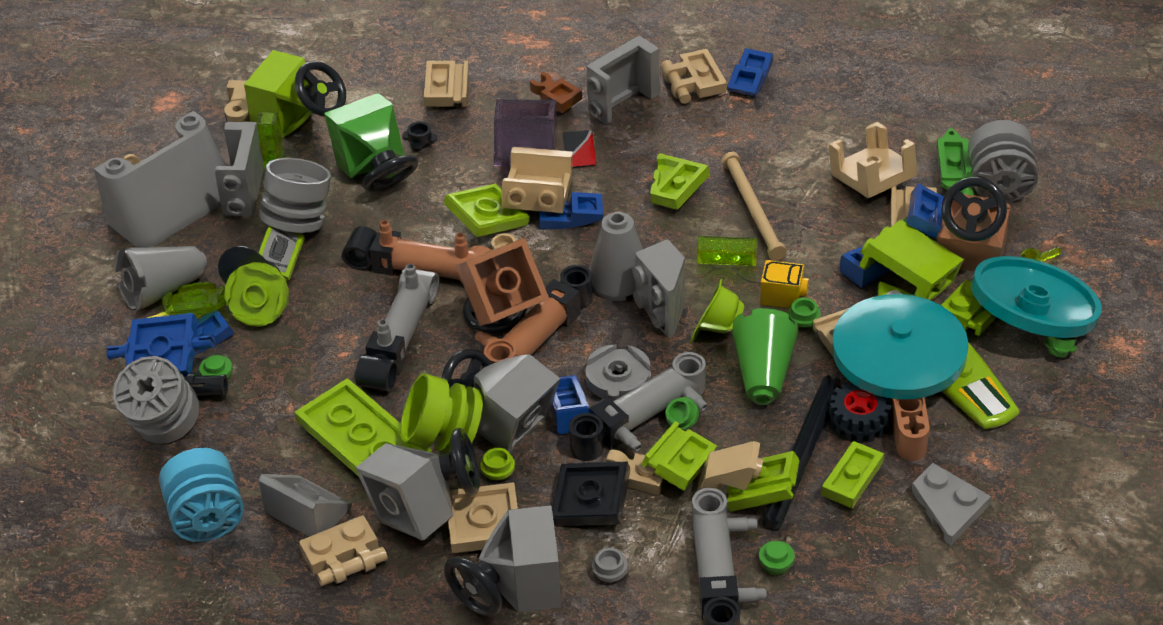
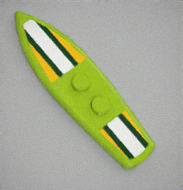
M885 282L878 284V296L886 294L912 295ZM968 342L967 361L962 374L942 392L981 428L987 430L1005 425L1019 415V408L991 369Z

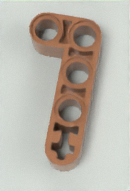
M890 398L891 422L898 455L908 461H917L924 458L927 454L930 428L925 398Z

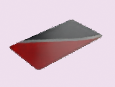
M592 131L563 132L565 151L573 152L572 167L596 165Z

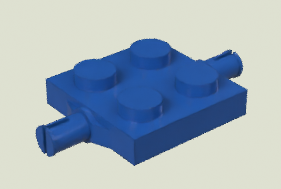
M193 313L132 320L131 332L125 345L108 346L106 354L109 360L125 358L126 366L142 357L158 356L168 359L178 368L183 376H187L188 373L192 372L193 357L196 351L199 349L215 348L216 340L213 334L196 336L198 319Z

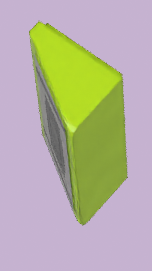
M268 226L259 254L266 260L273 262L279 268L286 281H290L305 239L304 235L298 232L276 229Z

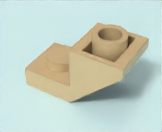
M752 441L710 452L700 472L697 491L704 488H716L721 491L723 484L746 491L751 479H757L762 468L763 459L758 458L760 443Z

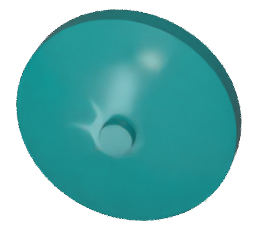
M999 256L986 259L976 267L971 281V290L974 297L987 311L1012 326L1043 336L1072 338L1088 334L1096 327L1102 312V305L1098 296L1087 284L1065 270L1034 259L1016 256Z
M886 294L860 301L843 313L834 328L832 352L835 363L841 373L862 390L892 399H917L936 394L952 385L959 378L967 361L968 338L960 321L943 306L913 295Z

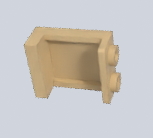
M512 147L511 169L508 178H504L502 181V208L563 213L572 180L573 152Z

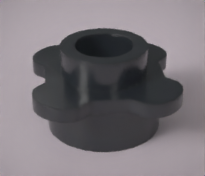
M423 121L411 123L407 131H404L402 134L403 139L411 143L412 149H421L428 146L429 143L437 141V135L431 133V126Z

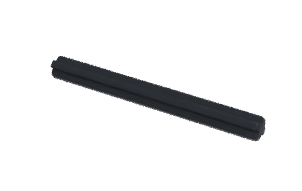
M830 375L823 377L792 448V451L795 452L800 460L796 483L791 489L794 495L829 415L831 395H833L836 388L840 389V380L837 377H831ZM793 499L769 503L763 515V525L774 530L781 528Z

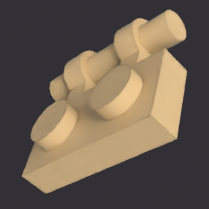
M708 49L681 54L679 63L672 64L670 60H665L661 64L663 69L662 75L665 81L671 84V92L683 104L690 102V92L696 91L699 98L727 92V82Z
M364 515L299 541L300 551L313 574L317 575L321 586L332 582L339 584L347 580L346 576L361 570L368 572L375 569L376 564L388 560L384 547L379 548L378 539Z

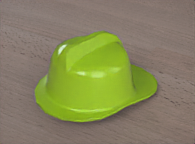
M722 278L719 279L709 306L701 317L690 339V344H692L700 331L720 334L732 331L734 319L743 313L744 304L739 300L737 294L721 285Z

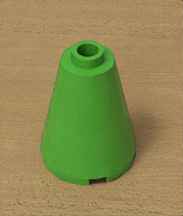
M757 308L752 309V315L743 317V313H741L734 319L732 335L747 397L756 404L768 405L780 397L798 336V323L796 320L794 323L790 321L789 314L784 311Z

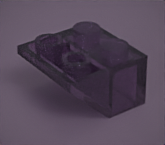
M496 99L494 166H511L512 147L556 149V100Z

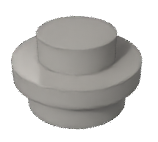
M615 548L600 550L592 561L593 574L599 580L605 582L620 580L626 575L628 570L627 559L621 551Z

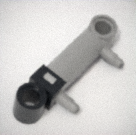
M413 264L405 266L400 276L398 293L385 319L378 321L377 332H372L365 346L366 354L361 355L355 373L357 386L385 392L392 391L397 375H400L406 363V349L427 305L432 304L436 299L439 288V276L437 273L415 269Z
M694 352L678 354L672 362V367L615 401L606 397L589 407V413L576 415L569 423L570 450L572 455L582 461L595 460L602 455L604 444L610 450L623 443L633 451H639L642 444L630 430L665 410L668 404L676 398H690L697 404L699 411L706 410L707 403L701 396L706 388L705 359Z
M704 488L697 491L692 497V527L694 530L700 588L701 619L703 620V625H740V608L738 603L765 600L767 593L765 588H738L737 578L734 575L730 532L757 529V519L747 517L728 518L726 495L716 488Z

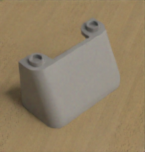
M195 111L190 112L177 121L175 127L176 133L181 137L180 139L139 163L133 165L125 159L111 158L94 168L107 224L136 247L156 246L221 206L215 168L216 166L226 165L206 121Z

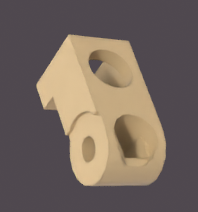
M228 81L227 93L229 103L224 108L226 122H250L244 89L246 81Z

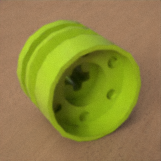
M422 373L412 385L403 409L400 431L402 441L428 448L434 442L435 450L445 453L451 451L450 438L452 431L455 428H462L467 433L472 444L481 420L483 407L481 390L469 386L465 388V385L455 383L449 389L446 379Z

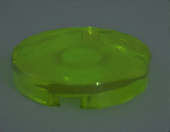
M199 282L181 286V288H178L177 294L172 296V293L168 292L162 299L165 313L167 315L193 313L195 316L214 312L226 304L224 299L225 287L220 284L216 288L215 283Z

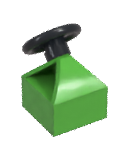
M379 93L324 113L337 166L350 178L369 172L362 182L364 189L378 191L391 187L409 177L417 169L418 159L412 155H404L393 104ZM376 179H383L381 181L373 182Z

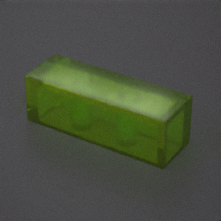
M278 113L258 114L256 125L264 168H266L269 161L284 158L285 156Z
M698 236V264L756 266L757 238Z

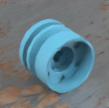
M194 448L177 454L162 467L158 478L160 489L173 531L180 538L191 542H207L229 533L241 521L244 513L243 501L239 494L238 486L235 483L229 460L222 452L211 448Z

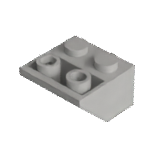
M667 239L635 252V267L632 272L635 279L633 298L636 305L640 309L643 308L650 316L653 325L656 328H660L670 338L675 335L685 306V258Z

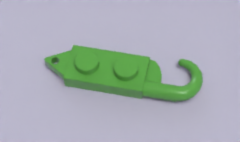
M950 127L942 138H937L936 147L941 187L947 191L956 182L972 177L968 154V138H962ZM973 187L960 191L963 194L974 195Z

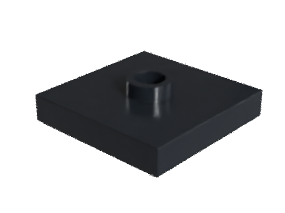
M628 461L561 464L552 506L554 526L621 524L630 474Z

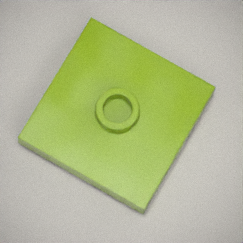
M497 184L445 195L444 205L476 237L527 226L530 218L524 210L502 208V189Z

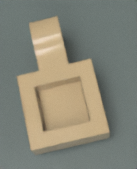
M609 451L606 462L628 461L630 466L628 488L656 495L660 494L665 479L655 474L656 469L648 465L645 468L641 465L645 455L636 453L634 459L630 460L621 451Z

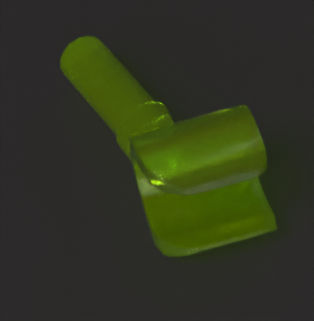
M1056 247L1040 253L1036 248H1027L1022 251L1021 257L1044 262L1047 259L1060 255L1062 251L1060 247Z

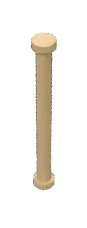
M728 152L722 157V164L730 171L768 247L767 254L769 258L774 261L780 260L787 254V249L777 239L740 166L741 159L736 152Z

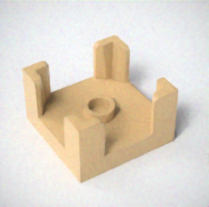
M875 122L865 129L867 148L849 157L844 158L842 140L838 139L829 144L831 175L867 198L873 197L917 176L915 144L908 139L904 140V146L901 149L902 156L889 149L887 128L879 122Z

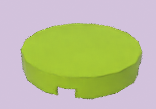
M252 262L240 266L229 276L225 285L224 299L236 320L247 326L261 327L274 322L284 313L289 303V288L286 279L277 268L267 263Z

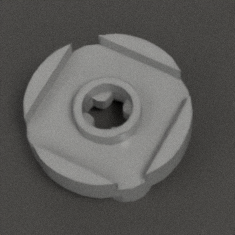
M617 344L597 349L587 360L585 376L588 388L600 398L605 399L609 397L612 401H615L651 379V365L647 355L640 349L627 345L628 350L617 349ZM616 370L619 373L624 372V374L615 375L612 374V371Z

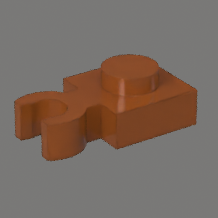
M542 72L540 74L541 82H536L533 79L530 80L531 92L541 95L542 102L561 113L582 100V90L562 78L554 82L551 75Z

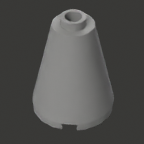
M614 212L603 218L589 266L592 273L593 292L606 300L625 301L626 296L632 295L633 291H635V279L632 272L635 267L634 253L643 250L634 220L626 213Z
M195 246L124 248L118 250L114 257L115 272L121 271L123 280L117 282L120 293L129 308H137L136 310L144 309L202 277L204 269L207 268L205 254Z

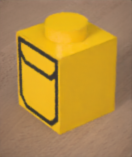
M766 260L761 279L760 305L789 308L796 299L807 297L809 278H803L804 264Z

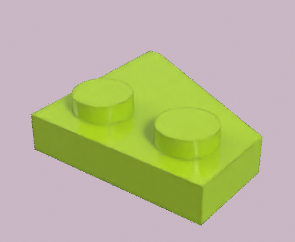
M659 153L657 155L658 167L657 170H654V183L650 191L652 203L678 210L710 176L709 166Z

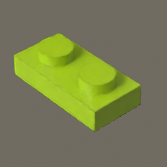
M853 441L822 485L821 496L853 509L884 463V453Z

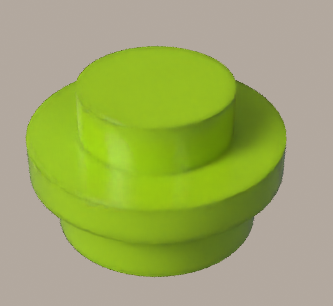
M492 448L484 454L481 460V472L492 480L505 479L515 470L514 458L506 449Z

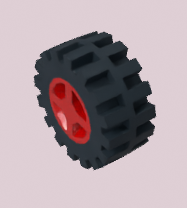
M852 382L851 385L847 383L841 384V389L836 388L830 399L829 422L832 430H836V434L839 437L845 435V440L850 442L852 439H857L858 443H863V439L872 442L874 441V436L880 438L883 436V431L886 432L888 430L891 416L890 398L869 393Z

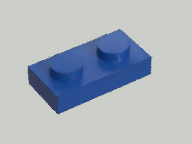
M917 183L911 192L907 224L921 233L935 238L942 226L941 207L944 196Z

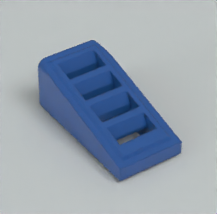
M859 247L841 256L840 272L863 288L890 271V269L878 261L866 270L859 267L863 258L861 254L862 247Z
M577 375L559 377L560 381L556 391L558 393L555 394L551 406L552 416L559 434L569 433V423L576 415L589 413V405Z

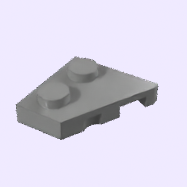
M934 463L912 483L913 495L919 504L926 508V514L932 523H938L944 532L943 539L950 546L990 506V495Z

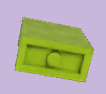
M900 219L891 227L886 226L875 239L869 238L861 249L863 258L859 267L866 270L878 261L915 285L917 289L914 296L932 301L954 283L964 259Z

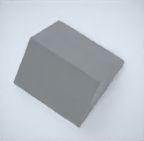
M261 474L259 478L265 513L309 537L334 527L352 507V503L300 475Z

